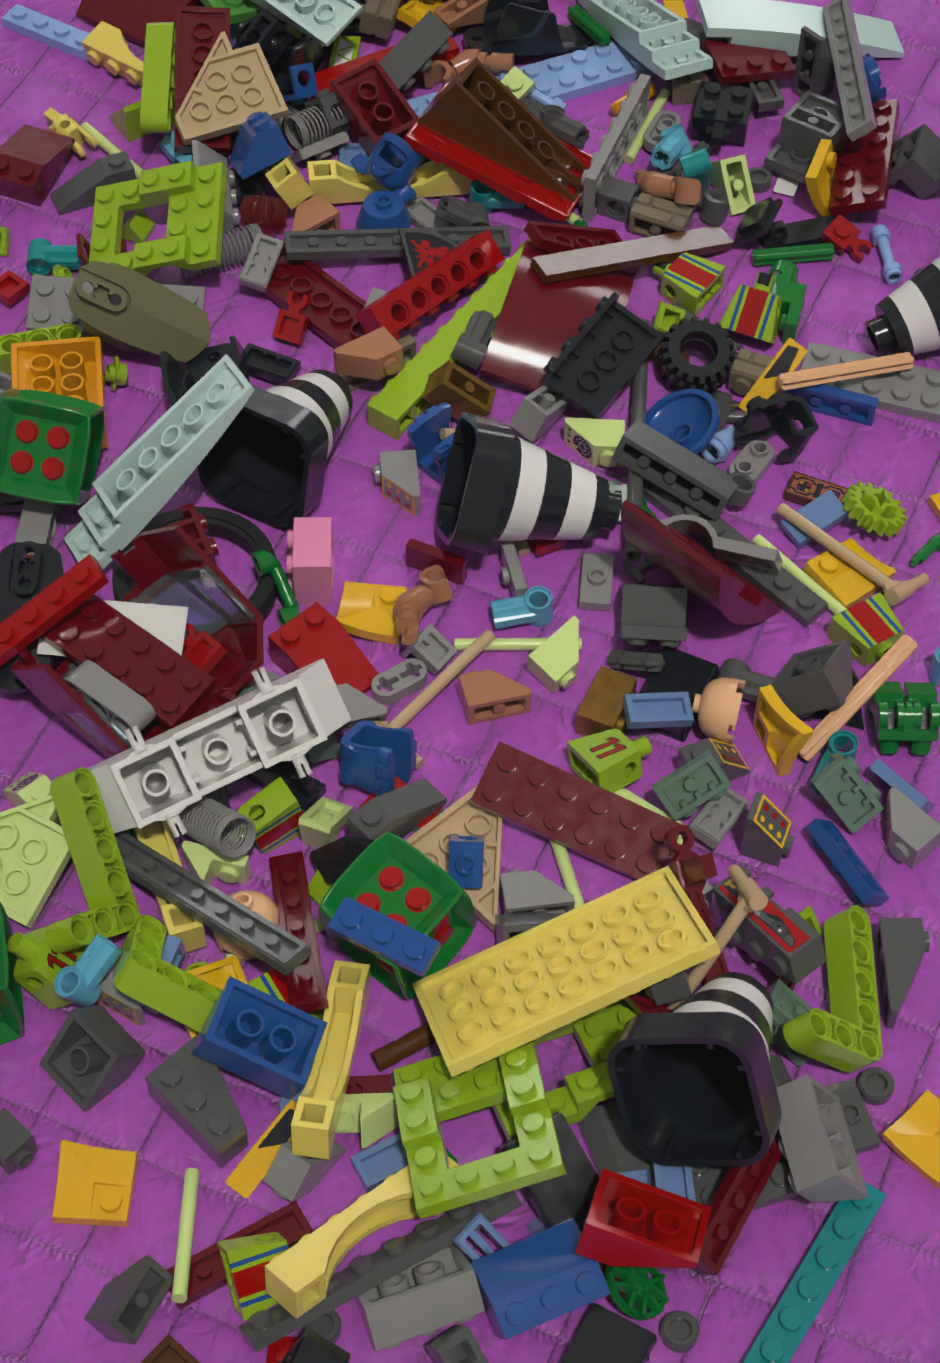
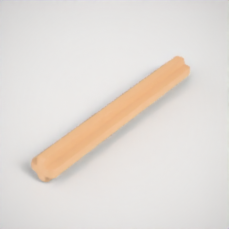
M910 352L786 372L778 375L777 384L782 391L909 370L913 368L914 357H912Z
M903 635L853 687L845 699L844 705L831 711L813 729V735L798 753L803 760L811 761L829 742L830 736L840 730L918 648L914 639L908 635Z

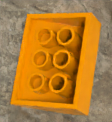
M100 336L11 343L12 388L49 392L86 400L103 406L105 408L104 429L100 449L109 448L105 366Z

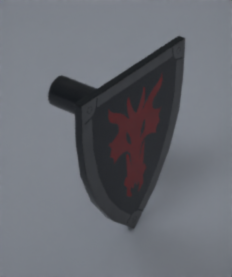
M398 229L407 261L406 270L410 273L411 277L458 246L453 240L428 229Z

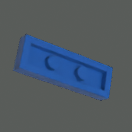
M825 384L788 390V394H791L793 397L802 396L812 412L868 426L873 424L879 398Z
M815 818L806 827L813 836L812 842L815 847L821 852L826 853L832 861L831 868L850 885L852 888L850 893L855 900L863 905L882 906L890 898L832 821Z
M346 896L327 926L329 932L423 978L441 949L439 941Z

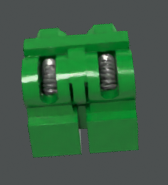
M885 682L868 700L867 711L869 716H874V729L881 753H897L899 740L910 741L911 753L929 754L932 741H938L940 725V704L937 702V692L934 683L904 682V690H902L900 682Z

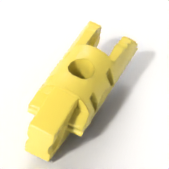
M52 107L43 113L50 124L48 127L49 131L75 139L71 150L81 158L86 155L82 147L85 141L93 148L99 144L93 135L66 113L61 115Z

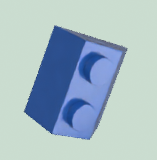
M266 111L251 114L247 117V121L240 126L229 163L242 180L292 154L279 125Z

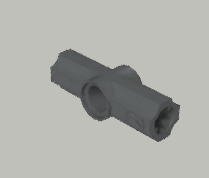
M527 96L521 101L558 139L578 149L582 148L589 139L590 130L586 129L585 125L565 116V110L562 107L543 105Z

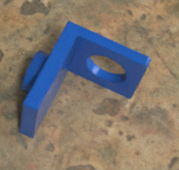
M309 62L289 67L294 93L282 95L284 101H290L291 106L307 102L306 97L314 96V93L318 92L313 63ZM301 70H304L308 75L306 86H302L298 81V73Z
M451 835L448 874L461 888H482L484 836Z

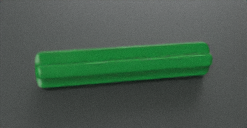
M577 4L573 7H568V17L599 45L604 46L606 43H611V33Z
M832 243L754 249L751 260L754 266L773 265L777 260H787L792 263L832 260L835 249Z

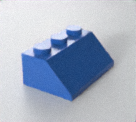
M230 976L202 1026L192 1054L290 1100L305 1085L327 1022Z
M573 1218L469 1262L474 1268L481 1297L496 1336L507 1340L611 1294L599 1262L575 1253L581 1231Z

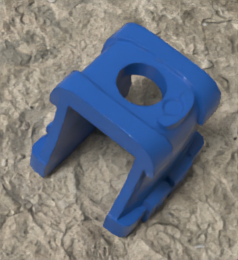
M447 402L441 403L438 407L434 405L427 409L425 414L422 413L414 419V424L412 423L407 427V437L411 440L414 450H416L417 466L441 484L454 433H452L444 440H441L439 435L441 428H449L452 406Z
M367 720L358 722L340 741L342 762L339 780L347 785L353 784L361 787L375 796L394 790L395 776L408 783L416 766L417 758L415 754L417 752V741L414 740V731L406 727L401 729L381 727Z

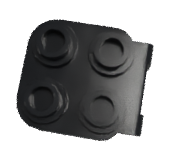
M783 391L774 393L769 399L762 398L761 396L752 398L746 405L748 409L747 415L739 418L733 424L735 429L734 440L740 446L747 445L754 440H767L775 434H779L789 446L788 450L780 452L776 460L780 462L796 460L819 429L802 396L793 397L791 394L783 393ZM792 420L800 421L803 429L795 431Z

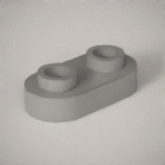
M663 110L654 116L644 133L643 144L646 150L653 153L654 147L661 141L660 133L671 126L681 124L679 114L671 110Z
M763 440L749 442L731 463L728 474L734 472L745 474L757 484L773 463L775 453L773 446Z

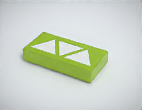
M338 35L333 42L328 68L359 58L361 37Z

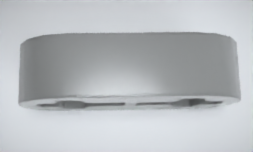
M410 658L378 674L371 682L372 698L382 705H391L422 689L427 683L426 664L419 659ZM384 686L386 689L391 688V691L387 692V690L385 689L380 690V687Z

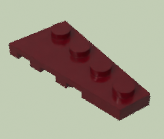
M528 221L524 228V231L531 239V243L536 248L553 253L622 242V239L614 229ZM641 266L620 271L636 275Z

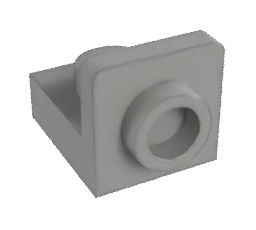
M429 624L422 632L419 630L418 640L414 644L408 645L401 655L406 658L412 653L417 659L423 661L427 669L435 675L458 650Z

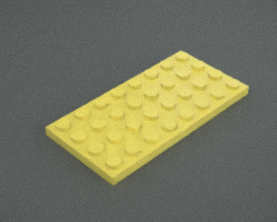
M666 866L412 983V986L451 1076L455 1077L530 1041L537 1040L541 1036L560 1027L569 1025L588 1014L604 1009L608 1005L627 996L636 994L655 983L671 978L675 974L694 965L703 963L721 952L715 938L669 866Z

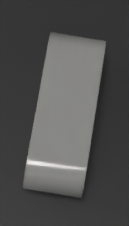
M25 498L15 542L33 541L40 544L49 543L53 547L62 504ZM30 552L26 555H34L35 553Z
M90 660L81 663L63 679L75 692L82 691L85 694L82 699L113 731L127 740L128 738L124 733L125 730L130 729L133 737H135L131 727L138 726L141 732L156 718L154 708L145 698Z

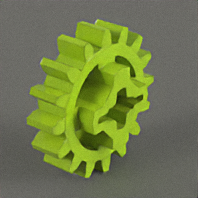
M861 481L856 485L851 484L842 498V502L845 503L842 508L850 512L848 517L856 519V525L861 526L867 532L876 531L880 537L884 533L888 537H892L893 534L898 535L908 519L905 515L907 510L899 507L902 502L894 500L892 498L893 493H888L881 486L874 488L870 482L866 486Z

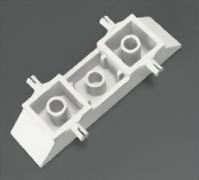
M324 658L272 682L267 675L265 667H260L258 670L263 681L257 670L251 672L258 689L149 740L144 741L138 726L131 727L137 738L136 741L130 729L125 730L124 733L128 738L131 748L87 768L93 773L97 781L113 832L117 833L135 827L140 829L154 821L166 820L173 837L177 838L180 835L175 823H177L182 835L187 833L179 813L186 806L201 800L202 796L263 767L266 769L281 761L292 760L299 778L306 777L301 764L307 775L313 773L304 754L313 746L328 740L327 737L351 720Z

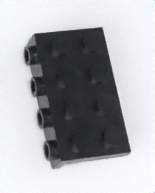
M616 292L609 298L604 296L595 308L596 314L592 318L587 316L578 328V335L575 338L570 336L561 347V355L558 358L553 356L543 369L546 375L542 384L586 417L598 419L664 338L661 333L618 303L620 295Z

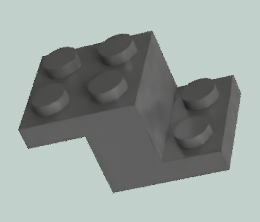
M807 90L783 116L778 144L765 157L763 166L776 173L795 179L802 184H806L805 176L821 139L832 140L833 152H836V154L838 152L841 134L846 128L841 104Z
M926 124L921 125L895 141L889 184L893 186L901 179L921 200L931 194L936 195L940 192V138Z
M621 583V638H626L627 644L646 645L647 639L658 640L659 646L679 647V641L687 640L685 624L688 589L685 586Z

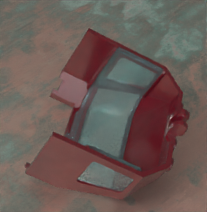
M179 525L141 532L132 539L131 543L134 546L125 553L118 549L110 555L112 560L135 583L120 601L189 607L186 623L194 626L199 632L204 630L228 650L209 673L210 676L215 678L216 685L181 723L183 724L238 698L235 694L240 688L249 685L255 680L251 672L258 670L264 663L263 615ZM185 629L184 639L187 638L189 634V630ZM26 647L20 651L19 655L23 660L22 662L20 660L16 661L10 671L45 706L101 751L107 758L131 748L128 738L82 691L75 692L63 680L79 666L78 664L66 657L53 670L49 664H41ZM154 719L140 733L144 741L170 729Z

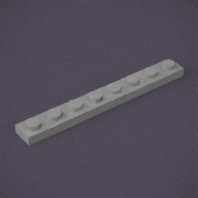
M834 0L823 7L846 133L853 142L860 137L868 135L877 127L851 0Z

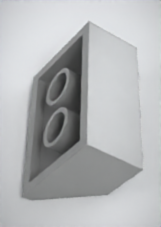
M191 140L193 162L196 167L223 162L227 167L223 232H226V230L230 231L231 229L234 230V225H240L238 208H232V206L237 205L236 189H230V187L235 186L234 170H228L227 158L200 141Z
M808 1074L777 1087L776 1090L782 1111V1119L779 1125L781 1139H779L778 1143L783 1156L789 1163L791 1172L788 1173V1180L793 1191L812 1203L861 1200L869 1197L839 1097Z
M454 1243L355 1297L367 1335L375 1350L398 1347L404 1340L418 1335H432L440 1327L454 1322L465 1323L472 1320L476 1314L485 1312L474 1268Z

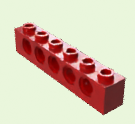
M487 229L470 237L357 312L355 316L366 334L384 326L397 339L400 337L398 331L403 328L407 331L420 323L418 319L420 316L424 315L426 318L440 310L438 304L442 301L444 304H447L459 297L457 291L460 289L466 291L477 285L479 282L476 278L479 276L485 278L498 270L496 265L505 260Z

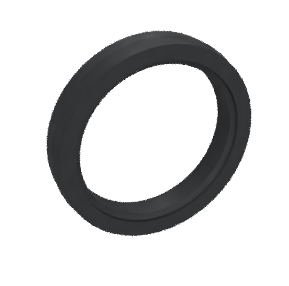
M195 507L197 514L203 513L209 528L205 532L206 535L219 536L233 541L243 547L250 555L252 552L264 549L276 558L269 539L250 520L224 509ZM181 508L153 517L139 534L182 521ZM130 542L122 552L125 553L134 545ZM114 562L112 576L113 594L115 601H120L133 587V581ZM271 573L263 576L259 575L257 587L249 598L252 605L263 615V622L271 613L278 594V589ZM241 607L236 610L238 613H246ZM227 617L208 623L191 625L199 632L202 630L208 632ZM185 629L184 639L187 638L189 634V630Z

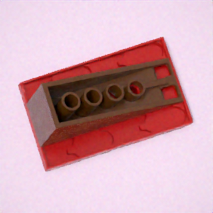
M477 58L450 83H446L438 91L427 108L403 137L411 148L438 164L442 162L473 181H481L517 204L522 202L550 220L563 222L569 216L584 191V186H581L582 174L585 169L589 170L592 155L558 139Z

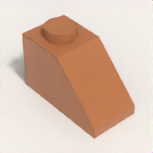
M317 194L297 205L292 231L340 230V212L323 196Z
M384 326L333 349L334 370L337 374L380 380L403 369V347Z
M491 669L471 671L467 674L459 675L458 695L468 725L531 712L532 693L530 688Z

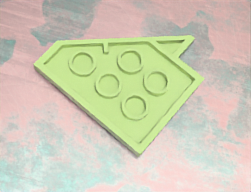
M51 795L0 812V902L9 918L30 929L71 858L62 826L54 823L58 814Z

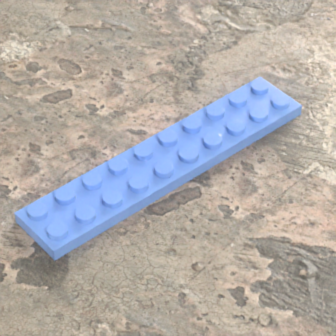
M612 40L610 44L606 43L604 46L594 45L587 47L585 50H576L518 68L535 83V89L552 99L558 97L563 102L637 80L641 73L650 76L655 74L632 56L616 40ZM509 71L495 74V76L501 81ZM438 91L406 101L419 117Z

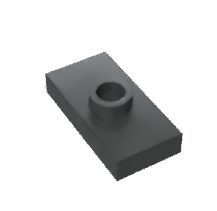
M854 1079L825 1086L840 1099L855 1153L860 1154L878 1149L881 1142Z

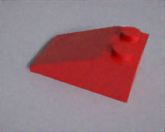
M315 602L268 636L270 659L286 674H290L324 658L334 682H337L338 685L347 683L364 694L371 689L373 678L379 674L340 622L318 602Z
M603 1168L575 1253L614 1267L696 1268L712 1207Z

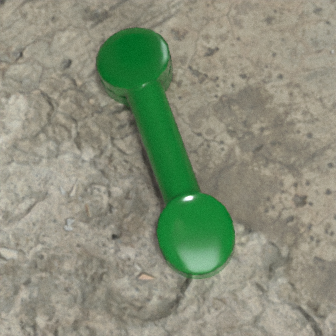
M260 549L251 553L252 560L260 576L271 573L285 605L284 608L277 610V617L282 627L299 615V604L284 574L281 563L271 553Z

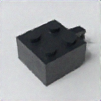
M701 81L693 114L691 138L711 140L710 150L721 151L722 142L745 145L754 88Z

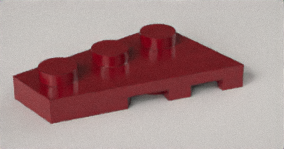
M704 40L702 50L713 58L712 69L720 84L793 78L796 69L786 51Z

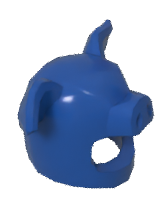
M385 132L374 147L370 157L359 154L350 161L360 174H369L378 184L400 195L404 203H409L416 198L415 190L408 185L419 169L423 158L398 135Z

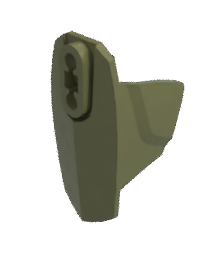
M91 261L79 268L67 297L71 312L85 322L84 331L88 337L100 336L101 344L124 353L160 356V352L167 351L176 361L184 363L196 357L208 345L210 326L207 313L177 293L132 269L113 262L109 264ZM84 282H89L92 285L93 290L91 293H85L82 290ZM114 294L119 296V305H112L110 299H108L109 296Z

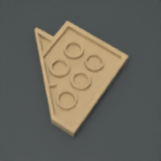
M225 31L220 33L175 115V125L184 146L192 144L191 140L203 141L238 131L241 124L247 121V117L255 112L263 113L266 111L274 120L288 116V108L259 43L233 50Z
M476 786L405 841L417 848L448 873L451 835L485 837L482 888L462 889L471 898L476 916L494 932L496 930L495 914H498L503 818L471 803L470 800L477 788Z

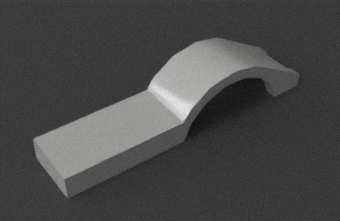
M679 514L659 520L667 527L670 525L682 533L696 532L704 534L712 540L713 549L719 560L777 573L780 572L783 561L777 549L718 537L716 530L709 522L696 515Z

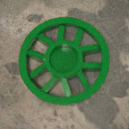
M607 1265L605 1278L611 1293L610 1295L624 1313L634 1319L646 1321L655 1318L664 1311L665 1304L669 1302L663 1281L666 1278L664 1273L660 1274L656 1267L619 1268ZM648 1271L650 1272L653 1278H649V1276L647 1275ZM614 1277L621 1279V1282L614 1281ZM618 1291L625 1293V1301ZM634 1301L636 1302V1309L632 1308ZM647 1307L651 1310V1312L646 1313Z

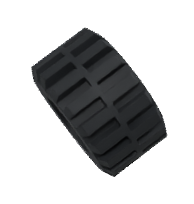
M693 316L690 321L683 318L679 321L678 325L674 323L669 331L665 333L657 355L656 366L660 370V379L667 380L665 386L669 390L672 387L676 391L700 389L711 394L715 393L718 387L721 388L733 365L735 351H732L734 348L733 340H728L730 334L727 330H720L722 325L717 322L714 325L709 323V318L704 317L703 321H700L698 316ZM688 349L698 350L706 355L710 364L705 366L692 365L683 358L681 352Z

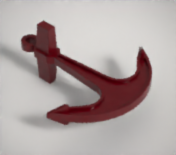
M677 824L668 828L664 834L666 848L670 852L675 853L667 866H669L709 931L715 937L716 931L702 893L706 880L718 875L713 854L711 852L698 855L690 850L695 841L694 833L687 825ZM677 833L683 838L682 845L676 841L675 836ZM721 952L702 980V987L715 976L729 972L723 952ZM775 974L766 988L768 990L777 979L781 980L792 991L796 984L784 976L780 977ZM636 994L624 998L638 1015L674 1012L663 1005L657 1006L651 999Z

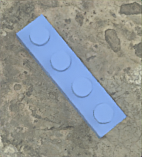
M16 4L1 18L3 27L89 61L86 57L82 41L90 33L19 4Z

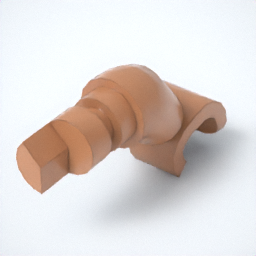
M475 48L463 50L448 61V63L443 60H434L432 65L423 73L426 89L432 88L437 82H443L444 85L450 83L475 58L487 69H490L491 72L501 73L502 70H511L514 64V53L492 52L491 55H488V52H481L480 49Z
M643 169L635 171L637 174L635 184L639 185V190L643 193L662 199H674L675 203L696 205L700 200L701 183L698 179L681 176L674 177Z
M433 565L424 569L419 574L421 585H417L402 593L395 601L393 617L396 620V630L402 636L401 644L411 645L418 640L419 621L432 605L454 598L449 581L445 576L443 568L439 565Z

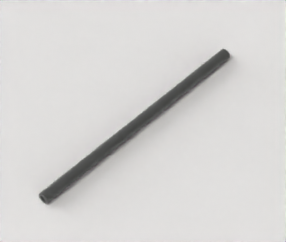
M641 318V320L650 325L647 319ZM648 359L633 376L631 425L637 419L646 424ZM629 469L627 500L642 508L644 477ZM625 538V558L630 561L638 560L641 553L634 549Z

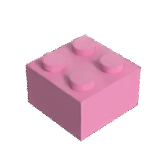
M294 517L293 530L287 531L288 549H293L289 550L286 561L287 574H289L288 583L295 594V599L299 606H311L315 602H318L321 606L333 605L334 590L332 517Z

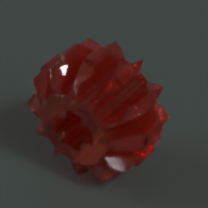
M249 195L243 197L242 204L240 205V220L245 225L257 223L260 228L278 229L285 226L288 211L287 204L283 199Z

